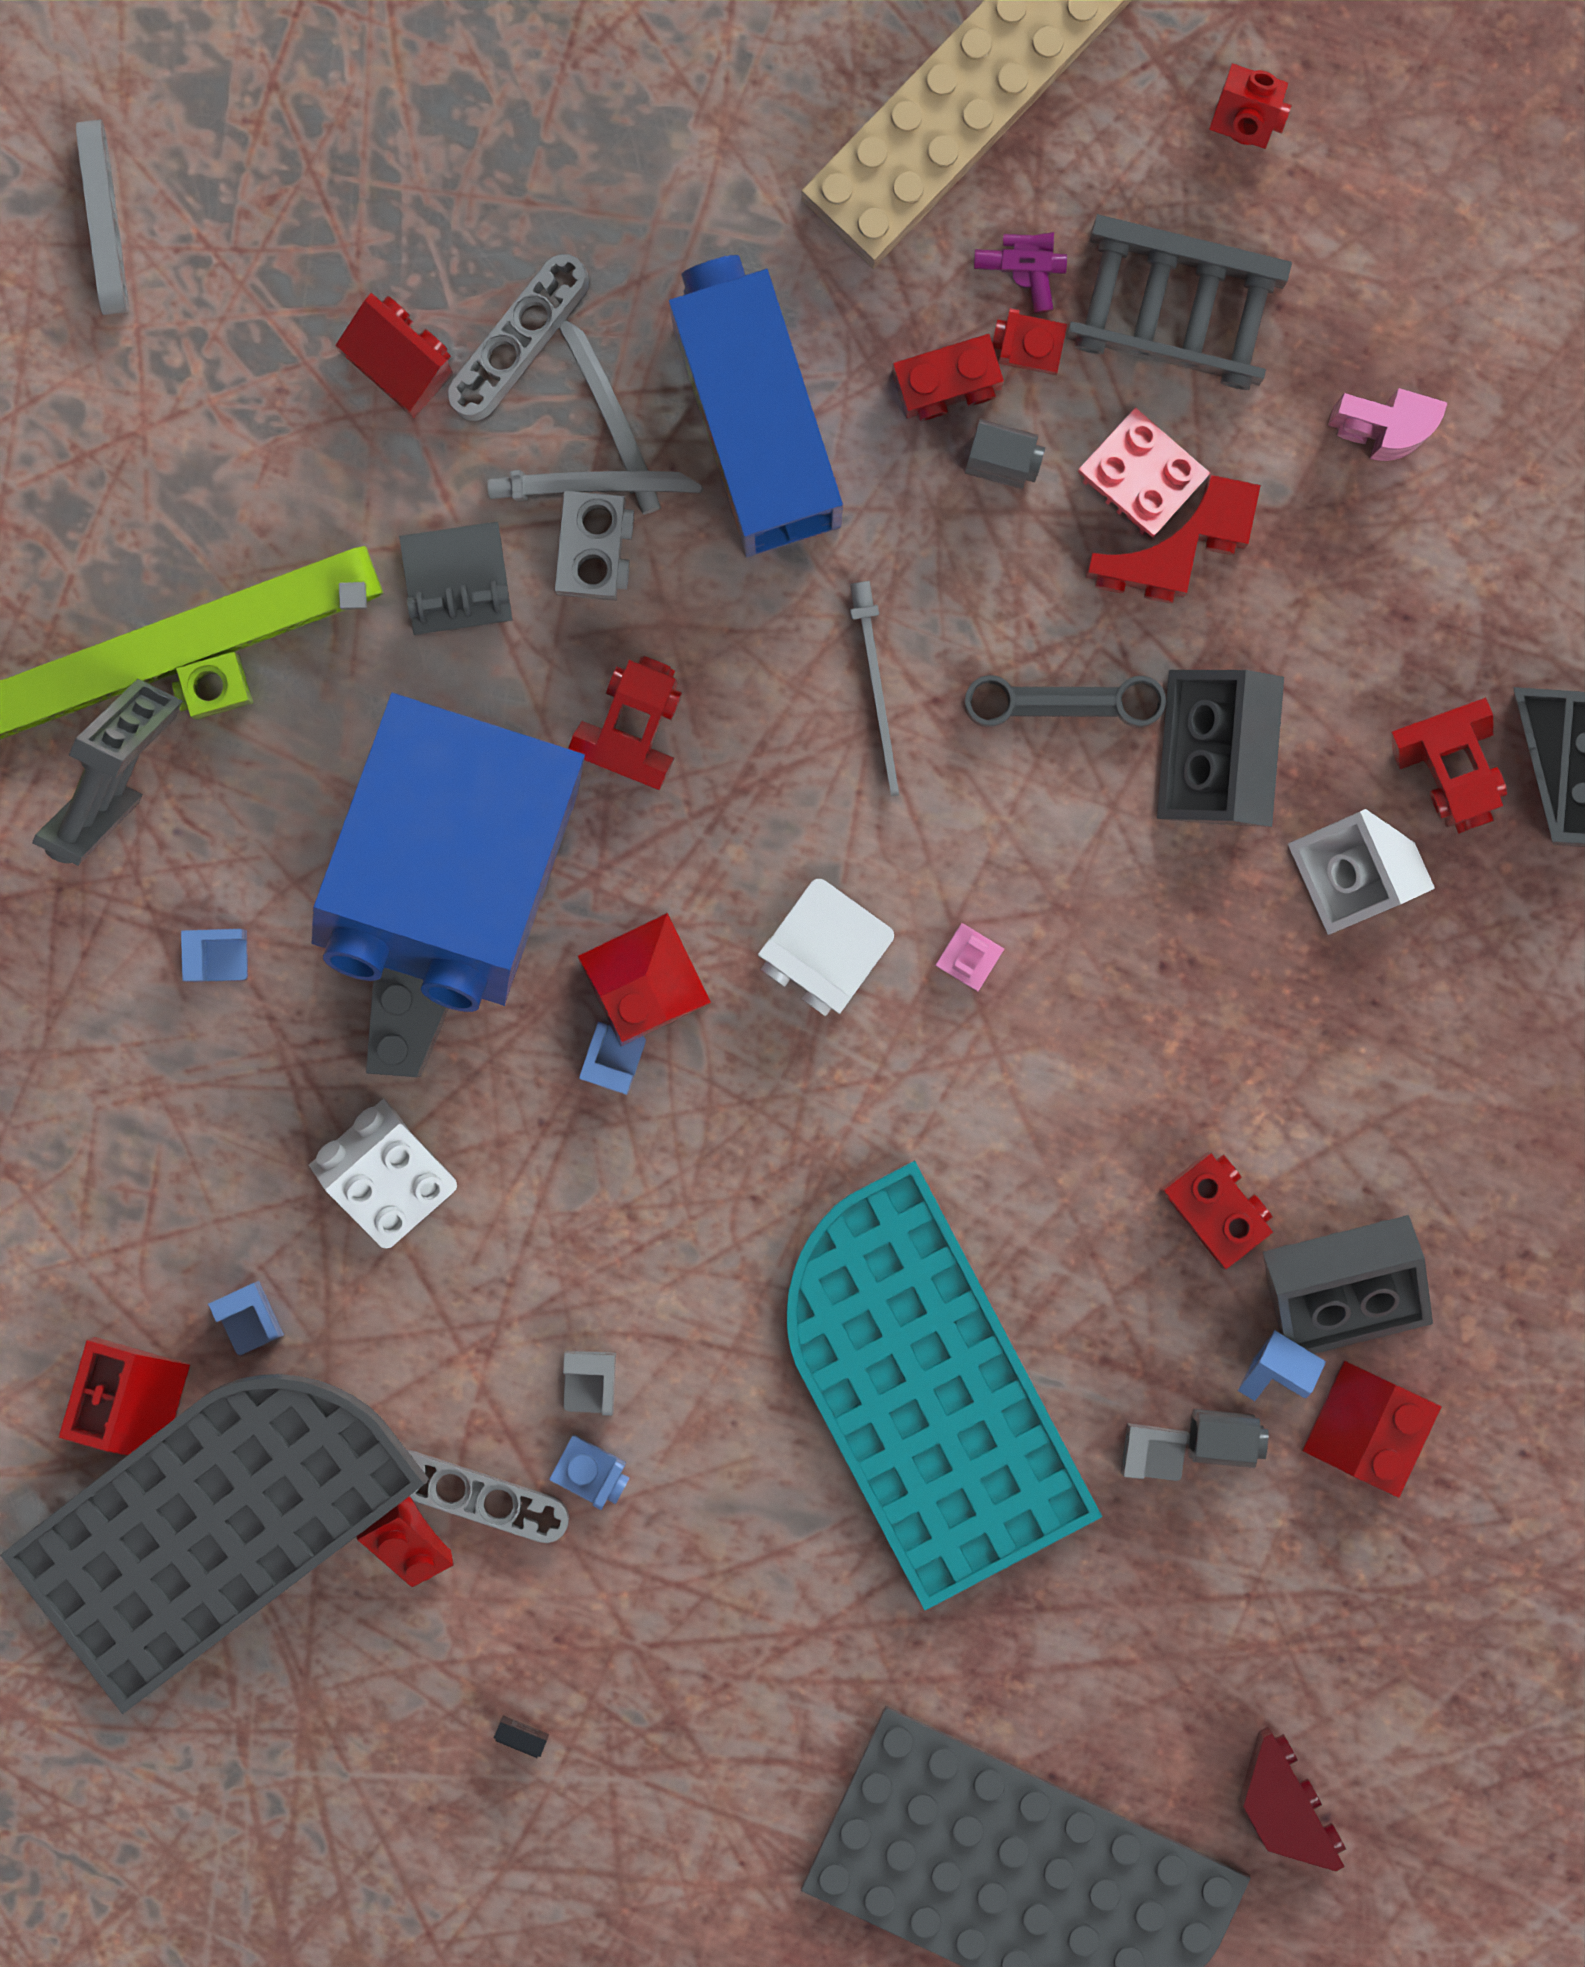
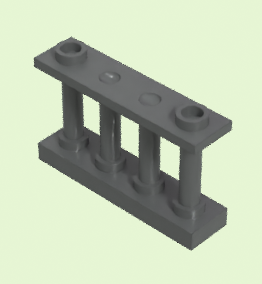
M1097 214L1089 241L1099 244L1098 251L1102 252L1085 325L1071 321L1066 339L1075 340L1074 347L1088 353L1104 354V350L1107 348L1222 376L1220 383L1235 389L1250 390L1251 384L1259 386L1265 377L1266 369L1250 364L1268 293H1273L1274 287L1280 289L1285 287L1288 282L1292 262ZM1128 252L1148 256L1147 263L1151 265L1134 337L1105 330L1121 260L1128 256ZM1177 263L1197 268L1195 274L1200 277L1182 348L1153 341L1170 270L1176 269ZM1226 275L1245 280L1244 287L1248 288L1231 360L1202 353L1219 281H1225Z
M137 679L76 737L69 756L81 761L85 769L72 799L35 834L32 843L45 849V853L58 862L73 863L79 866L140 803L143 794L126 785L140 753L176 718L183 701L140 679Z

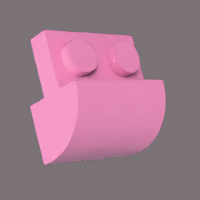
M1400 388L1391 396L1386 405L1344 393L1333 406L1328 426L1338 428L1337 436L1352 442L1366 444L1367 438L1375 439L1370 459L1378 461L1396 460L1415 451L1436 430L1444 416L1447 402Z

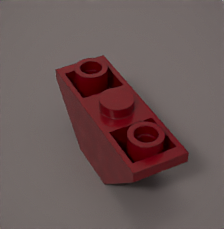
M1266 1727L1258 1733L1239 1797V1801L1268 1852L1335 1872L1344 1868L1345 1866L1338 1854L1346 1850V1847L1334 1825L1330 1823L1323 1827L1314 1809L1322 1806V1803L1309 1779L1307 1778L1299 1783L1290 1766L1298 1761L1293 1749L1284 1734L1275 1738L1271 1730Z

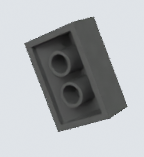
M1169 670L1157 819L1232 826L1272 827L1284 689L1283 676L1250 670Z
M1409 1215L1263 1251L1268 1287L1280 1334L1313 1354L1433 1324L1425 1257Z

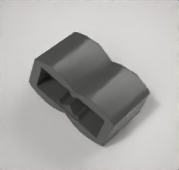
M980 419L965 474L1023 490L1026 480L1035 483L1046 447L1036 445L1038 440L1037 434Z
M1193 1409L1188 1456L1193 1462L1255 1468L1257 1459H1266L1269 1432L1268 1429H1264L1263 1425H1260V1419L1255 1418V1415Z

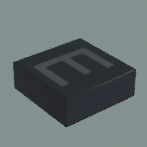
M503 1715L494 1738L496 1742L537 1758L541 1757L549 1734Z

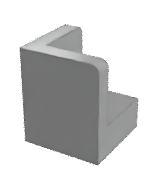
M566 1351L564 1353V1409L566 1411L602 1413V1415L606 1416L613 1415L616 1353Z
M1127 1423L1121 1474L1124 1477L1138 1479L1151 1477L1179 1481L1182 1477L1186 1444H1189L1190 1434L1182 1430Z

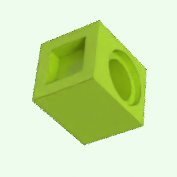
M236 652L176 668L180 681L172 683L174 695L183 701L180 711L188 710L190 717L195 720L253 704L241 658ZM217 674L223 682L222 693L214 700H202L198 694L200 680L206 675Z

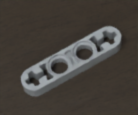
M102 119L77 122V144L101 312L103 315L129 312L128 291L105 126Z
M559 254L550 258L452 380L448 390L449 402L462 418L478 421L492 413L559 326L584 297L589 288V276L578 258L570 254ZM573 268L572 275L576 283L572 287L563 284L557 290L554 297L561 304L554 308L552 303L539 293L545 288L551 296L559 284L554 277L559 270L563 273H568ZM537 305L547 310V321L538 330H527L521 324V316L528 307ZM503 344L513 346L517 354L516 360L511 367L498 370L491 366L490 356L497 346ZM482 366L493 379L499 382L493 387L486 380L479 390L480 395L483 397L482 402L479 405L470 402L464 407L466 399L463 397L462 392L467 387L474 391L483 382V377L477 373Z
M407 1450L425 1474L427 1473V1465L437 1469L429 1481L428 1496L418 1493V1490L410 1495L415 1502L542 1543L558 1540L563 1536L569 1525L567 1507L561 1500L553 1496L416 1451ZM455 1474L464 1481L466 1489L462 1499L453 1503L441 1499L437 1492V1483L442 1476ZM504 1490L512 1497L513 1509L506 1517L495 1518L486 1511L484 1505L485 1497L491 1491ZM522 1496L532 1499L527 1508L528 1510L542 1513L546 1506L553 1507L555 1509L554 1517L561 1520L560 1526H551L547 1533H542L538 1530L539 1522L526 1516L523 1520L524 1527L513 1524L521 1510Z

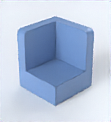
M247 930L181 931L182 981H235L248 978Z
M598 1021L579 1079L628 1095L646 1043L645 1037L642 1036L620 1046L611 1025Z
M259 1281L208 1304L216 1322H222L238 1355H243L284 1335Z
M1274 1330L1252 1359L1238 1391L1255 1401L1269 1382L1274 1379L1303 1398H1308L1314 1390L1326 1361Z

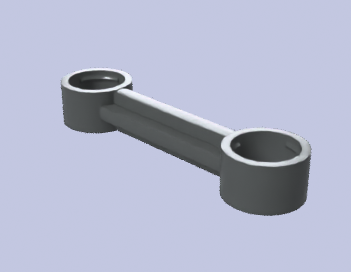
M987 675L978 678L970 685L965 695L964 706L969 718L982 727L999 726L1010 716L1119 717L1128 726L1143 728L1153 724L1162 715L1166 706V696L1162 686L1156 680L1147 676L1131 677L1120 687L1011 686L1001 677ZM985 683L999 686L1005 692L1008 700L1006 711L1001 716L990 720L977 716L970 702L972 701L974 691ZM1139 683L1153 688L1159 700L1154 714L1145 720L1129 716L1124 710L1121 701L1124 692L1129 687Z

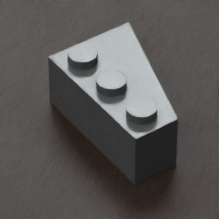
M1513 687L1553 845L1585 847V692Z
M384 967L381 978L373 981L366 1074L405 1077L422 1076L449 1008L443 1007L424 996L421 992L422 979Z

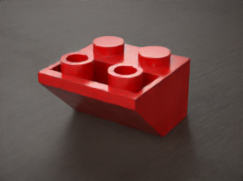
M370 293L335 346L346 359L410 416L415 418L452 377L453 371L448 363L451 355L447 352L446 346L428 330L425 329L418 335L411 328L414 323L409 318L410 315L390 296L387 295L381 302L374 294Z
M97 1337L86 1340L58 1438L107 1452L129 1455L176 1418L191 1364Z

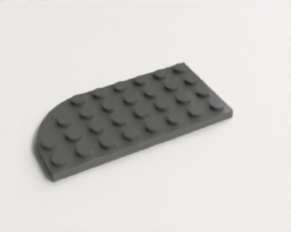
M285 1374L257 1375L223 1384L210 1391L0 1556L119 1711L124 1714L421 1488L430 1479L386 1422L371 1407L355 1396L336 1386L307 1377Z
M885 1706L802 1884L801 1891L963 1967H1204L1219 1948L1251 1878L1239 1870Z

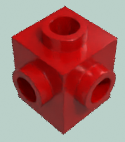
M1232 63L1209 130L1229 136L1240 144L1254 145L1266 149L1272 131L1282 134L1292 105L1283 102L1289 83L1277 79L1269 72L1262 70L1254 71Z

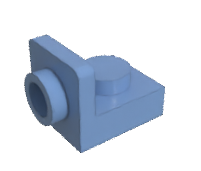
M573 1434L549 1480L592 1502V1506L602 1510L606 1500L614 1504L617 1503L629 1477L621 1473L625 1467V1461Z

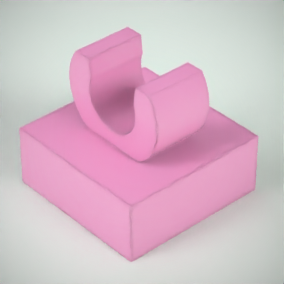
M961 923L935 966L978 992L1004 951V948Z

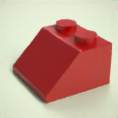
M1344 1360L1301 1451L1400 1498L1442 1406Z

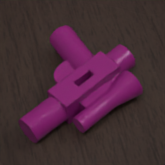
M1054 232L1038 235L1003 234V246L1014 247V250L975 249L974 269L1011 272L1016 285L1030 288L1035 314L1054 310L1048 275H1051V273L1066 274L1067 254L1053 253Z

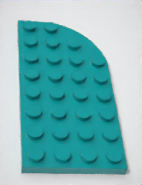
M914 1160L849 1194L834 1205L810 1234L800 1252L793 1271L787 1302V1332L790 1350L802 1379L925 1611L1102 1518V1515L916 1161Z

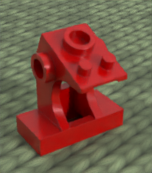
M646 656L640 657L638 663L629 660L626 669L617 666L606 691V694L614 697L603 728L581 721L572 736L568 749L585 754V761L660 790L669 774L674 757L652 749V744L662 717L672 720L683 693L675 690L678 685L677 680L673 678L675 670L664 663ZM624 705L650 715L642 739L616 729Z
M1486 697L1391 732L1392 753L1399 769L1422 761L1429 767L1438 787L1430 791L1431 800L1440 819L1445 818L1446 827L1455 825L1458 834L1494 821L1491 811L1503 806L1501 797L1507 795V789L1498 767L1489 768L1478 743L1480 740L1494 736L1493 712ZM1463 749L1474 771L1450 779L1441 757Z

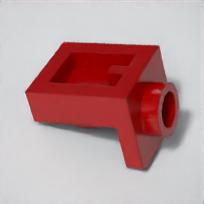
M1012 308L1009 310L1007 321L997 319L992 344L994 349L1001 350L999 364L1057 376L1067 329L1066 323L1019 314L1020 310Z

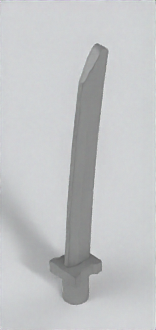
M565 319L559 326V329L591 389L626 471H648L626 417L585 333ZM630 491V494L635 493L643 515L661 509L656 492Z
M521 470L510 471L511 477L488 479L487 483L490 499L512 497L518 502L528 501V496L562 494L564 491L701 493L703 491L702 485L684 474L666 471H600L526 475Z
M870 581L852 583L850 587L854 608L850 609L851 619L861 618L891 797L898 796L899 790L871 623V616L879 615L878 605L873 604Z

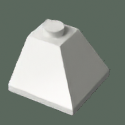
M1366 809L1288 843L1328 935L1435 889L1415 842Z

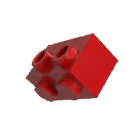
M989 333L895 362L892 366V374L906 419L918 416L920 421H926L947 414V406L966 401L968 407L991 401L996 398L995 391L1002 390L1004 383Z
M1207 1152L1160 1190L1221 1268L1226 1270L1274 1233L1267 1224L1273 1216L1255 1194L1247 1199L1235 1183L1242 1177L1224 1154L1216 1160L1212 1153Z

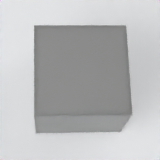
M365 582L339 583L341 610L367 609Z

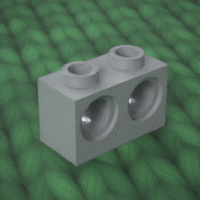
M564 491L555 592L558 596L617 601L618 589L627 590L630 560L621 559L622 539L632 540L634 510L625 509L626 500L624 496ZM594 509L606 510L612 516L610 528L602 534H592L584 528L586 515ZM593 558L602 560L608 568L607 575L603 581L598 584H587L580 579L579 570L586 560Z

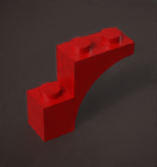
M1211 475L1207 481L1198 508L1179 531L1163 542L1142 551L1120 555L1092 553L1089 558L1086 578L1096 579V588L1110 592L1124 593L1125 586L1144 589V598L1153 601L1173 603L1175 596L1183 598L1188 591L1198 540L1206 541V550L1227 555H1234L1236 548L1245 549L1247 547L1261 485Z
M410 1496L356 1536L362 1545L411 1587L427 1581L454 1566L451 1549L431 1529Z

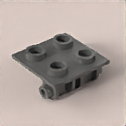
M498 522L399 536L408 593L407 606L409 617L412 620L414 635L513 621Z

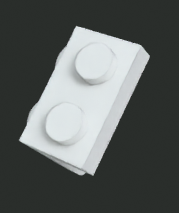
M815 879L810 883L771 939L769 938L759 952L758 956L766 961L761 970L784 987L791 979L805 989L806 993L801 999L824 1016L831 1009L840 1014L893 941L894 932L888 925L823 879Z
M384 1098L374 1107L364 1110L356 1118L354 1125L337 1140L323 1146L318 1152L316 1159L309 1164V1167L325 1191L382 1248L394 1246L457 1188V1182L454 1177L409 1131L397 1112Z

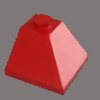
M668 913L577 956L620 1046L711 1004Z

